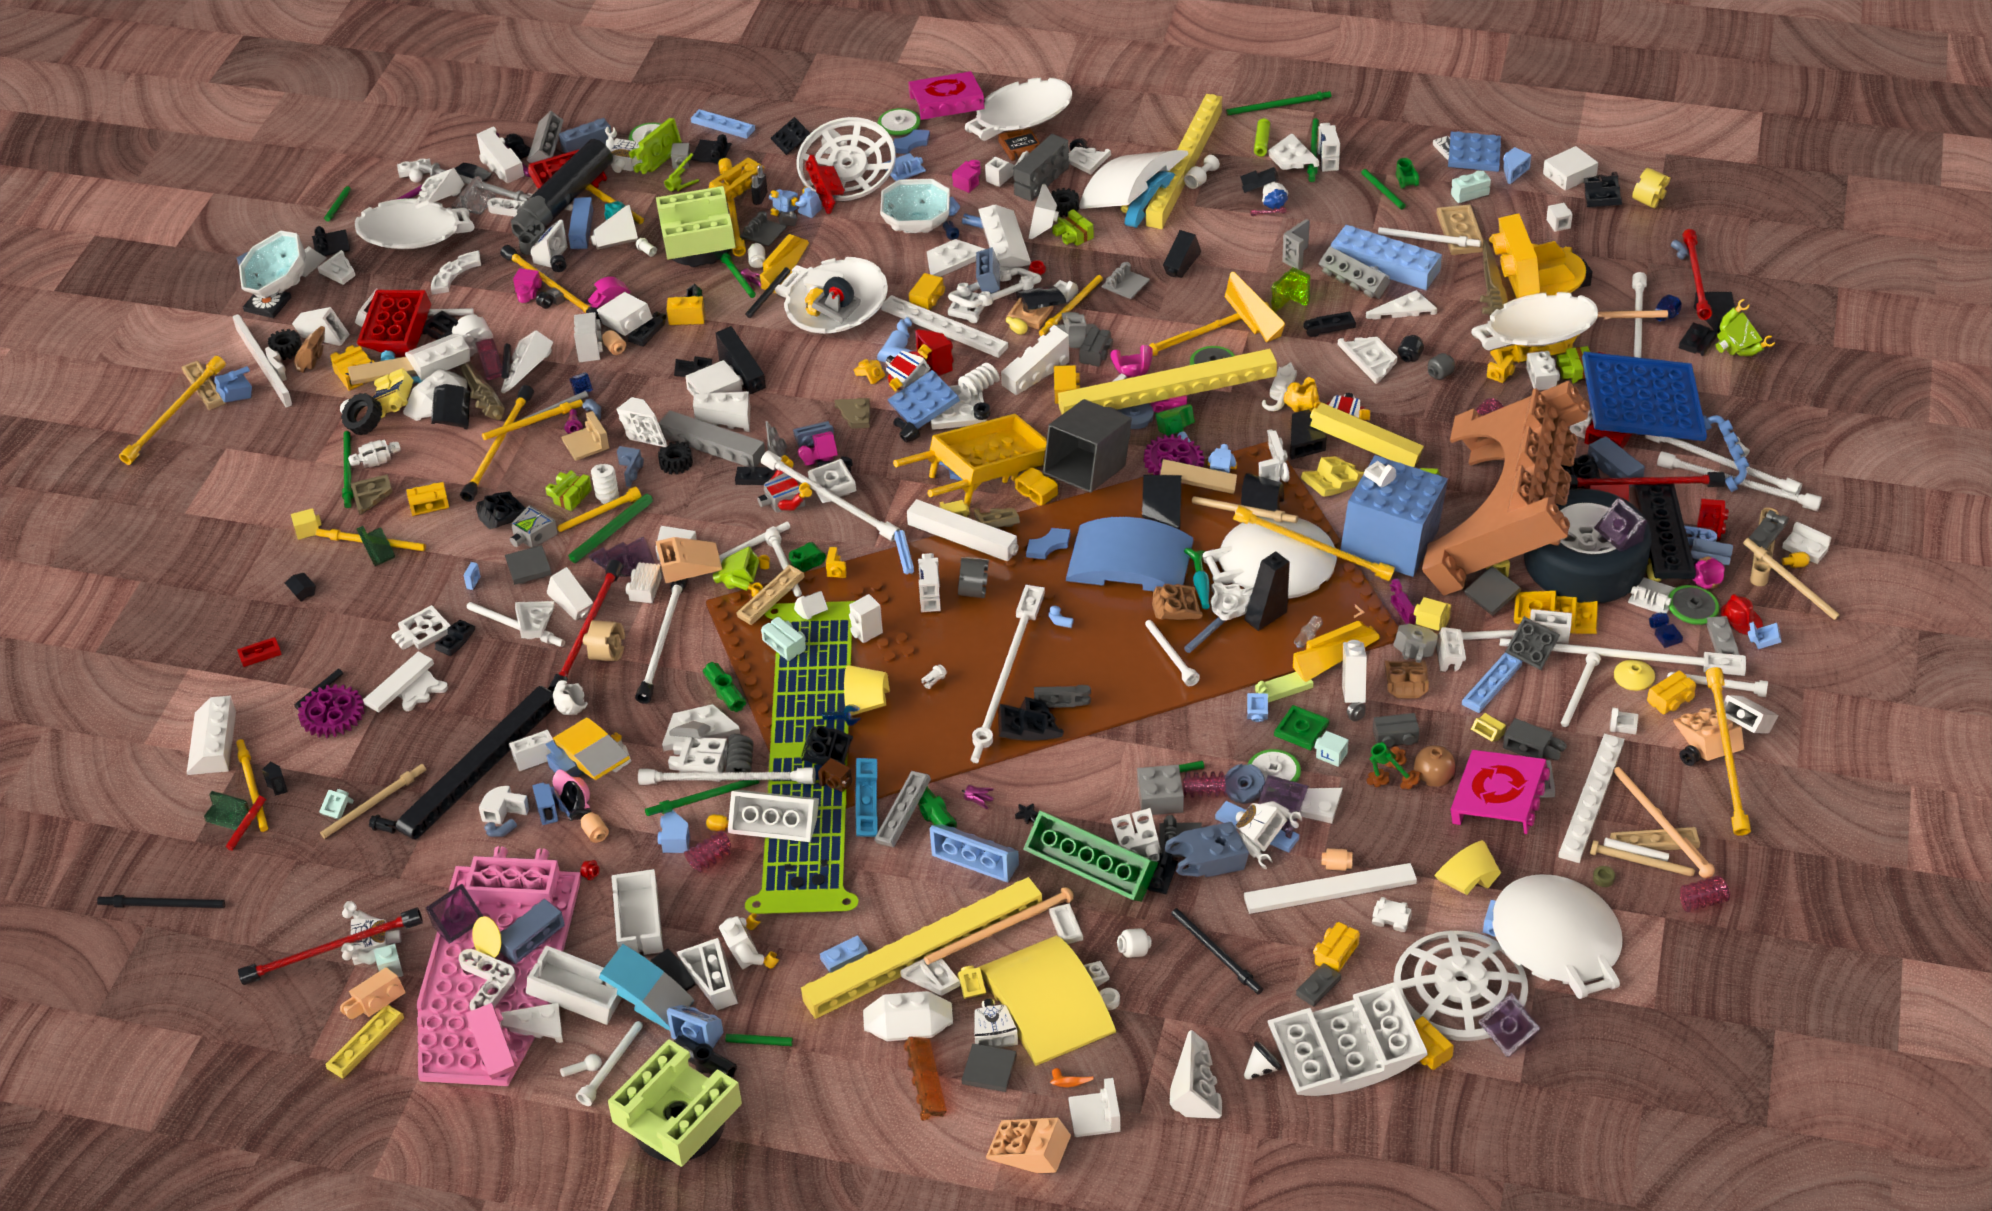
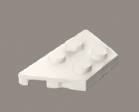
M1293 134L1288 135L1268 150L1269 157L1282 170L1304 168V164H1314V167L1319 166V160Z
M957 239L927 251L930 274L941 277L976 261V252L985 249Z
M1378 337L1355 338L1354 341L1344 342V338L1338 339V346L1375 384L1379 383L1397 363V356Z
M713 704L673 713L662 746L663 751L673 750L675 741H685L686 737L670 736L669 731L691 721L705 723L710 726L711 730L701 736L704 738H725L731 734H740V729L736 723Z

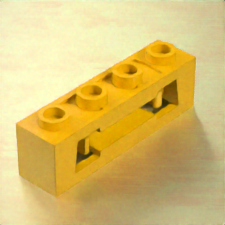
M748 157L712 180L709 188L723 186L727 203L731 202L735 197L751 188L752 176L758 174L757 166L760 165L761 167V164Z

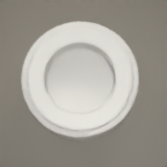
M1104 988L1099 992L1107 1010H1113L1119 1006L1120 994L1117 990Z

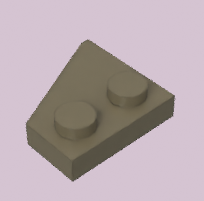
M870 398L835 400L836 409L839 408L842 417L847 420L851 429L870 428Z
M991 508V513H980V509H974V516L978 522L994 528L1011 527L1014 524L1020 523L1019 515L1015 508Z

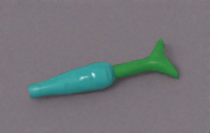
M1185 548L1184 552L1194 561L1196 573L1193 576V582L1202 608L1208 609L1210 607L1209 577L1203 571L1202 555L1206 551H1194L1190 548Z

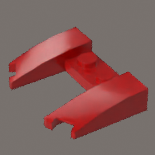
M579 150L530 163L528 173L537 188L539 189ZM604 171L591 183L595 188H599L598 184L602 180H607Z

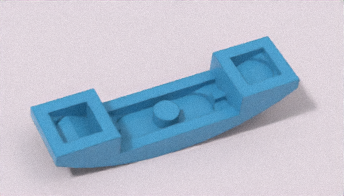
M1161 171L1146 181L1149 188L1129 205L1124 222L1126 226L1138 227L1146 216L1143 212L1145 206L1159 187L1166 188L1175 174Z
M856 758L855 814L856 836L876 837L878 833L877 759Z

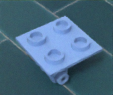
M911 153L897 157L890 176L895 181L925 172L926 170L921 165L923 163L922 158H914Z

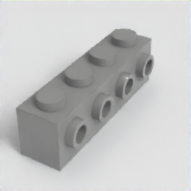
M552 111L545 115L538 123L527 159L529 163L553 157L564 120Z
M1329 246L1319 262L1323 273L1328 276H1336V279L1343 284L1345 282L1349 283V286L1356 291L1359 289L1363 290V293L1370 298L1374 296L1380 299L1391 282L1386 275Z

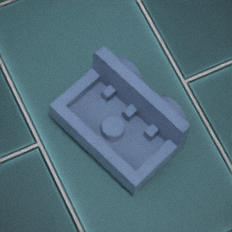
M827 421L793 429V434L799 448L803 445L809 447L814 445L812 435L828 431L834 434V428Z
M1694 538L1691 550L1693 562L1697 563L1700 558L1709 556L1718 560L1724 567L1725 565H1730L1733 545Z

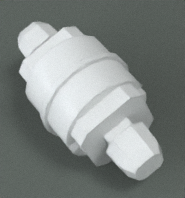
M385 440L371 441L358 448V455L355 453L350 455L348 459L351 466L360 465L362 462L364 468H371L387 463V461L391 460L390 453H398L401 448L398 442H391L387 445Z

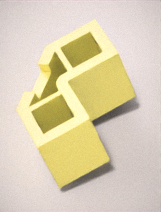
M1423 597L1421 603L1417 604L1414 610V615L1417 616L1416 624L1438 631L1441 630V627H1446L1450 619L1451 604Z

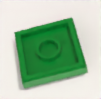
M1292 705L1275 729L1274 736L1311 751L1317 739L1321 737L1328 727L1329 719Z

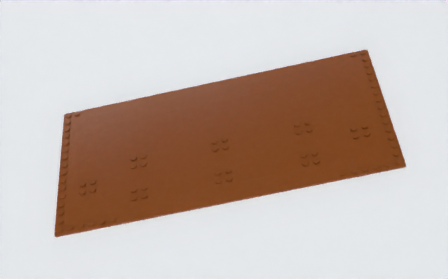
M1268 441L1231 452L1237 462L1236 470L1230 469L1231 474L1237 475L1234 494L1181 483L1180 530L1194 538L1192 550L1210 551L1221 548L1223 540L1228 533L1241 524V522L1233 520L1236 512L1193 504L1192 498L1196 496L1241 505L1245 474L1250 473L1259 476V462L1273 459ZM1208 458L1204 459L1203 468L1210 469V466H1208ZM1285 461L1289 470V481L1284 482L1280 477V482L1284 484V501L1280 502V511L1296 515L1300 519L1318 526L1330 537L1335 548L1340 550L1342 541L1289 461ZM1143 477L1017 512L1020 523L1014 524L1011 527L1003 526L997 528L1017 536L1019 548L1016 555H1013L1009 561L935 535L907 543L914 566L912 574L904 573L896 546L844 561L847 571L846 578L827 577L825 566L804 572L805 577L798 583L802 592L801 596L804 597L822 591L825 602L857 601L870 594L881 607L883 633L865 643H862L852 635L851 666L886 672L890 692L885 693L886 706L849 716L848 734L853 736V739L848 749L847 767L851 768L852 783L846 789V808L855 806L856 758L877 759V799L899 793L911 771L928 774L931 778L929 783L1257 685L1260 681L1266 682L1296 672L1293 668L1294 653L1306 650L1307 641L1353 622L1361 621L1365 626H1372L1380 636L1379 640L1365 647V652L1394 643L1398 626L1358 565L1339 556L1337 557L1334 572L1328 581H1324L1320 584L1319 589L1309 594L1289 598L1287 613L1258 631L1245 621V613L1242 616L1226 620L1192 652L1187 653L1184 647L1219 617L1211 608V599L1214 595L1211 585L1214 581L1210 568L1203 558V571L1209 577L1210 607L1208 609L1202 608L1200 598L1195 590L1198 606L1203 614L1199 619L1175 620L1156 618L1152 606L1153 591L1143 590L1142 584L1105 580L1104 585L1066 581L1081 524L1109 517L1145 519L1142 517ZM1051 528L1070 529L1067 548L1052 551L1046 559L1026 557L1029 539L1042 538L1050 532ZM933 553L934 558H938L941 611L921 612L918 559H922V554ZM961 557L989 559L988 571H984L988 574L987 585H983V587H986L985 598L958 595ZM1192 558L1189 559L1184 585L1195 587L1193 576L1196 571ZM1219 561L1215 562L1220 573H1222L1223 570ZM769 583L762 584L763 588ZM1025 585L1044 587L1045 594L1036 620H1028L998 708L1000 704L1020 708L1025 697L1034 699V687H1076L1078 685H1087L1091 687V694L1089 695L1091 703L1075 707H1048L1050 713L1055 717V724L1059 729H1063L1064 734L1062 737L1034 741L999 737L997 708L990 728L993 733V743L989 747L983 748L979 762L973 763L971 757L975 745L973 744L972 734L974 730L983 726L1021 619L1016 617V610ZM749 589L708 599L706 601L707 609L770 754L776 651L762 640L761 629L767 623H771L773 619L767 618L763 614L754 624L750 625L737 617V612L753 598L752 590ZM791 589L776 604L796 603L799 597H796ZM1355 604L1365 612L1354 618V615L1360 613V611L1355 608ZM1059 606L1063 617L1073 618L1072 628L1055 625L1049 617L1050 607ZM772 609L771 613H778V609ZM1147 620L1153 621L1187 667L1195 669L1199 674L1200 679L1197 684L1187 686L1184 683L1182 672L1146 627L1145 623ZM935 665H942L947 671L943 680L940 679L930 689L926 688L924 684L927 682L922 683L921 679L929 674Z

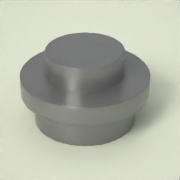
M1361 702L1351 703L1347 708L1349 719L1352 721L1362 719L1366 712V706Z

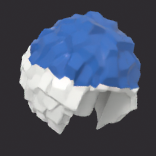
M1271 182L1264 185L1263 205L1271 209H1278L1284 206V203L1288 200V190L1280 183Z

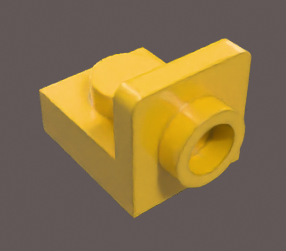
M829 547L826 560L827 577L846 578V563L841 561L837 547Z

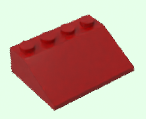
M376 290L358 337L357 345L381 353L389 350L395 353V357H406V352L416 349L431 307L426 291Z

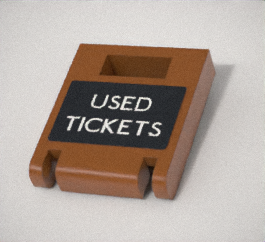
M1030 128L998 134V141L1011 161H1015V153L1019 159L1023 152L1028 151L1030 153L1040 144Z

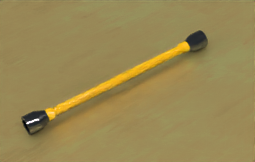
M510 245L502 247L500 254L506 260L518 263L525 269L539 271L523 260ZM539 271V276L545 284L551 288L555 287L562 292L566 299L582 309L584 313L595 312L596 319H600L597 312L598 308L585 304Z
M528 385L521 386L517 394L516 404L503 426L513 423L521 408L531 400L534 395L532 387ZM507 433L496 437L475 476L463 487L460 492L463 500L471 502L476 497L479 482Z

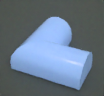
M899 330L893 331L878 353L877 360L886 363V359L890 355L896 357L901 351H914L905 348L908 343L905 333Z

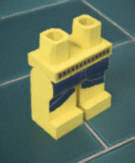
M404 368L392 372L390 375L387 374L380 377L374 382L377 389L373 398L381 403V418L385 417L386 413L399 411L401 407L408 403L407 399L414 380Z

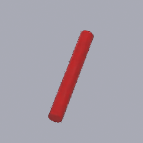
M263 796L257 798L227 843V849L233 851L265 803L266 799Z

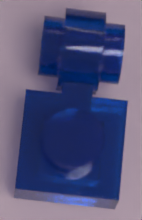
M1659 612L1649 618L1651 628L1655 629L1654 635L1664 648L1682 643L1683 636L1675 625H1667L1669 624V618L1666 613Z

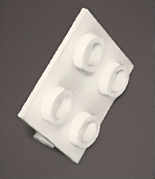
M1643 578L1637 587H1632V595L1628 603L1666 615L1672 598H1669V594L1675 587Z

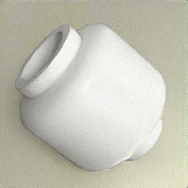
M1141 928L1124 930L1117 940L1118 950L1127 958L1143 957L1147 954L1148 949L1151 948V938Z

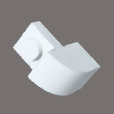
M500 786L490 790L484 796L479 806L483 822H494L501 825L507 812L527 815L530 810L527 795L511 793L510 786Z

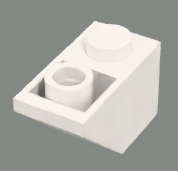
M994 157L985 165L986 181L1000 187L1013 176L1011 171L1015 165Z

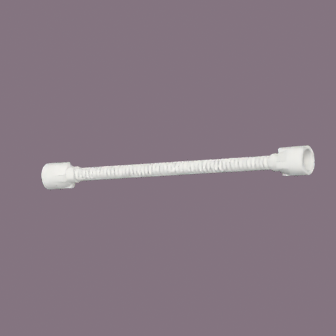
M1637 272L1632 277V288L1636 291L1635 311H1642L1643 291L1647 287V276L1643 272ZM1635 318L1634 357L1641 358L1642 318Z
M1645 435V438L1659 444L1661 441L1667 442L1738 470L1733 460L1718 456V454L1716 455L1700 447L1698 448L1685 441L1670 437ZM1746 468L1748 475L1771 484L1773 483L1782 490H1786V492H1793V494L1799 495L1802 483L1790 478H1787V480L1779 479L1759 470H1754V468Z
M771 451L764 453L761 459L763 465L772 470H781L801 483H808L812 490L873 525L880 531L879 534L888 540L895 541L894 533L895 531H900V528L888 521L886 523L880 522L846 502L844 499L786 466L781 461L782 458Z
M1663 451L1660 452L1657 466L1669 469L1680 467L1702 475H1707V472H1717L1688 462H1681L1680 459L1676 458V455ZM1744 479L1739 484L1740 486L1754 488V490H1761V492L1797 501L1804 508L1817 512L1822 500L1821 496L1814 494H1793V492H1786V490L1784 491L1779 488L1769 487L1760 483L1757 484V482L1753 481L1750 482L1747 479Z
M814 767L797 768V771H792L791 773H662L655 769H639L638 771L639 785L657 784V782L663 780L791 779L803 784H815L816 780Z

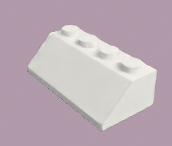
M998 205L978 209L989 248L993 247L1000 268L1008 267L1010 270L1030 265L1031 261L1014 210Z
M231 696L210 697L195 712L187 768L188 775L229 771L236 716Z
M734 790L731 792L728 833L811 842L817 821L819 798Z

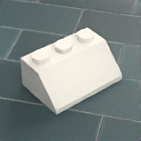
M451 334L408 351L405 355L422 381L438 369L449 370L469 362L470 348L462 335Z

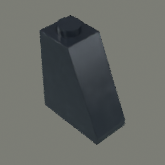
M1179 230L1163 264L1167 275L1182 278L1198 258L1201 249L1196 234Z
M1696 292L1693 306L1694 309L1697 311L1696 304L1699 303ZM1704 292L1705 298L1712 309V316L1705 321L1714 331L1718 330L1719 333L1721 331L1719 326L1723 316L1735 307L1732 292Z
M1309 409L1292 413L1291 460L1326 451L1327 437L1323 431L1310 426L1312 419L1310 418L1311 411Z

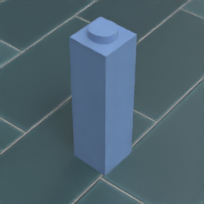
M591 197L574 198L568 234L571 249H588L593 217Z

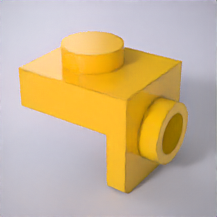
M1507 355L1500 365L1490 362L1487 368V378L1504 383L1508 376L1514 373V357Z
M862 360L858 363L859 366L853 369L856 376L867 375L871 384H875L885 377V373L878 360Z

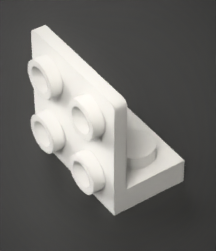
M1113 1078L1104 1079V1088L1100 1089V1093L1068 1098L1075 1137L1120 1132V1112Z

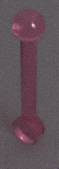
M1281 207L1280 209L1262 211L1251 210L1250 215L1257 216V214L1277 212L1283 214L1286 212V208Z

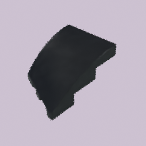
M1275 167L1260 173L1255 170L1240 176L1244 193L1264 187V185L1271 182L1279 181L1278 172Z
M1612 172L1611 176L1601 174L1584 178L1587 207L1622 205L1617 172Z
M1045 286L1016 292L1017 299L1022 298L1024 311L1066 303V298L1055 286Z
M1246 473L1242 486L1241 505L1270 511L1280 510V502L1284 501V484Z
M1143 475V518L1163 524L1166 523L1180 530L1182 475Z
M1025 697L1020 708L1000 704L998 708L999 737L1034 741L1062 737L1064 734L1063 729H1059L1055 724V717L1050 713L1044 701Z

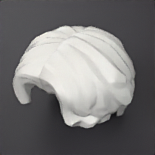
M558 681L553 693L554 704L557 710L564 715H577L582 712L588 705L583 699L585 696L583 688L579 683L566 684L567 681Z

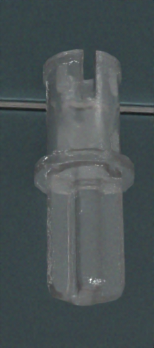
M1313 616L1308 624L1301 628L1300 634L1294 640L1297 648H1304L1307 641L1315 637L1316 631L1323 624L1321 618Z

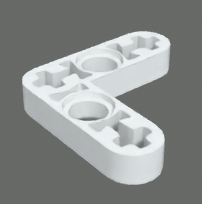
M474 949L463 950L459 955L460 966L463 970L487 980L471 1000L470 1010H475L477 1007L480 1008L490 1003L496 1007L516 980L514 968L505 962ZM490 964L493 966L488 971L482 970V967ZM492 988L499 989L496 994L490 995L487 993Z

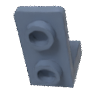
M619 446L617 449L619 465L628 466L624 476L626 486L630 487L632 482L636 480L639 469L643 467L644 459L641 457L640 449Z

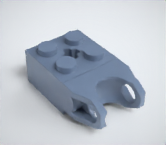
M1232 822L1184 831L1166 841L1164 848L1167 853L1185 857L1183 861L1178 863L1176 870L1178 874L1183 876L1198 877L1205 875V877L1244 870L1249 855L1248 849ZM1179 843L1178 845L1174 846L1173 848H1170L1173 844Z

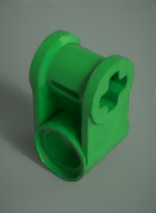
M1400 158L1397 161L1396 178L1400 188L1403 189L1405 186L1411 185L1419 186V175L1412 161L1408 158Z
M809 542L789 553L790 565L802 572L820 566L826 559L825 553L813 542Z

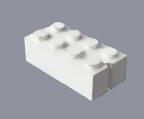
M655 870L612 875L618 949L624 944L637 953L644 952V955L663 952Z
M547 945L527 977L526 994L552 1004L558 1003L562 1008L606 1025L609 1023L622 997L617 995V988L608 983L605 986L603 985V980L599 979L604 967Z

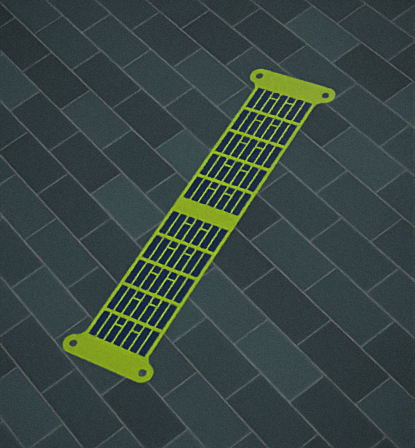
M855 601L826 602L828 610L813 615L808 620L797 614L794 609L795 603L774 604L764 614L767 618L773 620L780 617L784 621H789L793 629L797 632L801 631L806 638L805 651L796 655L790 661H787L776 652L769 773H791L792 771H797V768L812 767L816 771L815 784L798 783L791 779H769L768 793L819 798L817 821L811 842L765 837L762 889L757 895L751 896L746 900L745 908L750 913L850 911L858 905V897L853 893L847 892L843 887L846 789L840 792L830 788L827 784L821 786L818 771L822 766L806 760L801 761L802 751L812 726L822 725L828 729H837L848 734L849 715L846 714L844 677L846 666H851L852 633L850 628L852 626L849 617V604ZM778 609V613L772 614L771 610ZM827 859V866L821 867V860ZM785 864H791L792 871L785 872ZM816 874H821L824 876L825 881L821 885H814L812 877ZM801 877L803 885L799 888H794L791 886V879ZM846 898L851 900V903L848 905H844L842 902ZM759 901L761 903L760 907H753V902Z

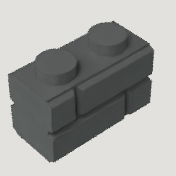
M1091 327L1079 350V362L1099 367L1102 361L1107 359L1108 349H1111L1113 346L1111 332Z
M1415 713L1374 717L1373 733L1376 744L1384 742L1387 747H1392L1393 745H1412L1413 743H1418L1419 727Z

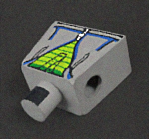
M529 505L512 522L514 535L510 538V542L515 547L522 543L531 548L536 547L558 534L555 520Z

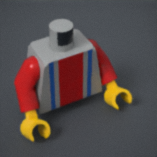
M786 455L781 457V461L790 468L794 466L793 461ZM777 470L773 477L764 484L765 494L757 497L760 507L771 505L777 513L794 511L796 508L805 506L804 497H810L812 490L808 483L804 482L799 486L793 477L781 470Z

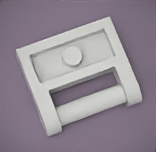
M971 292L970 296L962 298L974 301L978 299L980 294ZM953 302L948 309V316L967 319L975 324L979 320V315L985 306L976 307L972 312L970 311L971 308Z

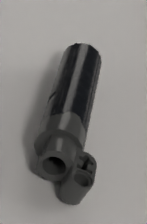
M590 139L517 209V215L511 220L512 233L518 237L519 249L522 254H531V248L545 233V227L613 162L612 153L606 144L597 139Z

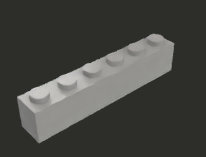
M669 411L659 422L666 440L679 441V444L683 442L693 449L743 466L756 467L761 462L765 453L763 441L673 411Z

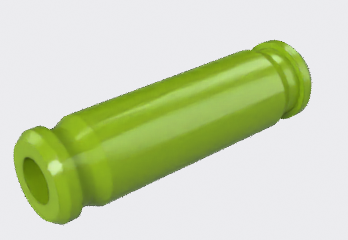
M1265 118L1258 121L1254 153L1260 157L1267 154L1271 123Z

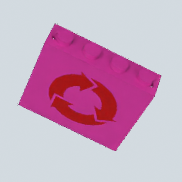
M971 71L908 82L910 98L916 99L919 105L921 120L985 109L984 94Z
M1472 750L1451 807L1452 824L1461 825L1464 815L1467 814L1523 822L1524 834H1528L1530 826L1534 825V813L1539 810L1540 795H1544L1545 780L1548 781L1550 776L1546 759Z

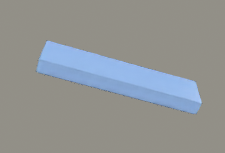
M700 109L691 117V123L746 139L755 131V125Z
M1504 653L1464 697L1462 705L1480 713L1522 666V660Z
M1225 801L1215 814V819L1223 823L1232 822L1236 828L1237 813L1240 811L1245 812L1246 810ZM1282 827L1270 845L1289 853L1299 840V834Z

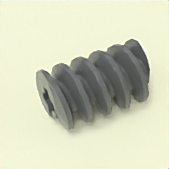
M731 734L729 736L725 772H751L754 745L751 738L742 734Z

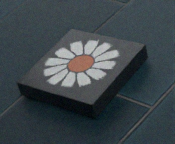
M285 291L272 294L268 298H261L259 295L253 294L243 306L244 312L274 319L292 296L291 293Z

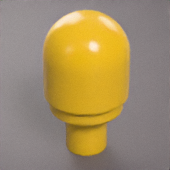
M1794 552L1789 557L1782 558L1783 566L1790 565L1794 568L1805 567L1810 562V557L1806 552Z
M712 814L706 820V826L711 831L722 832L728 828L729 820L724 815Z

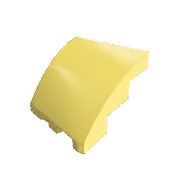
M1336 456L1321 457L1317 471L1302 472L1301 479L1325 497L1356 487L1364 472L1356 470L1355 465L1345 462Z
M850 665L846 666L844 677L846 714L852 716L886 706L885 693L890 692L887 673Z
M1481 840L1458 852L1434 876L1442 883L1468 895L1476 884L1488 889L1501 874V871L1495 863L1487 844Z

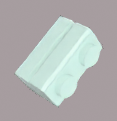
M1484 171L1461 175L1459 178L1452 179L1451 195L1458 203L1489 195L1491 179Z
M777 617L761 629L762 640L787 661L792 660L806 649L805 635L801 631L797 632L793 629L789 621H784Z

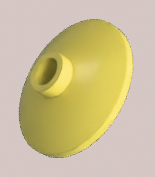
M1626 660L1615 667L1614 678L1623 688L1640 691L1649 688L1654 683L1655 673L1651 666L1645 662Z

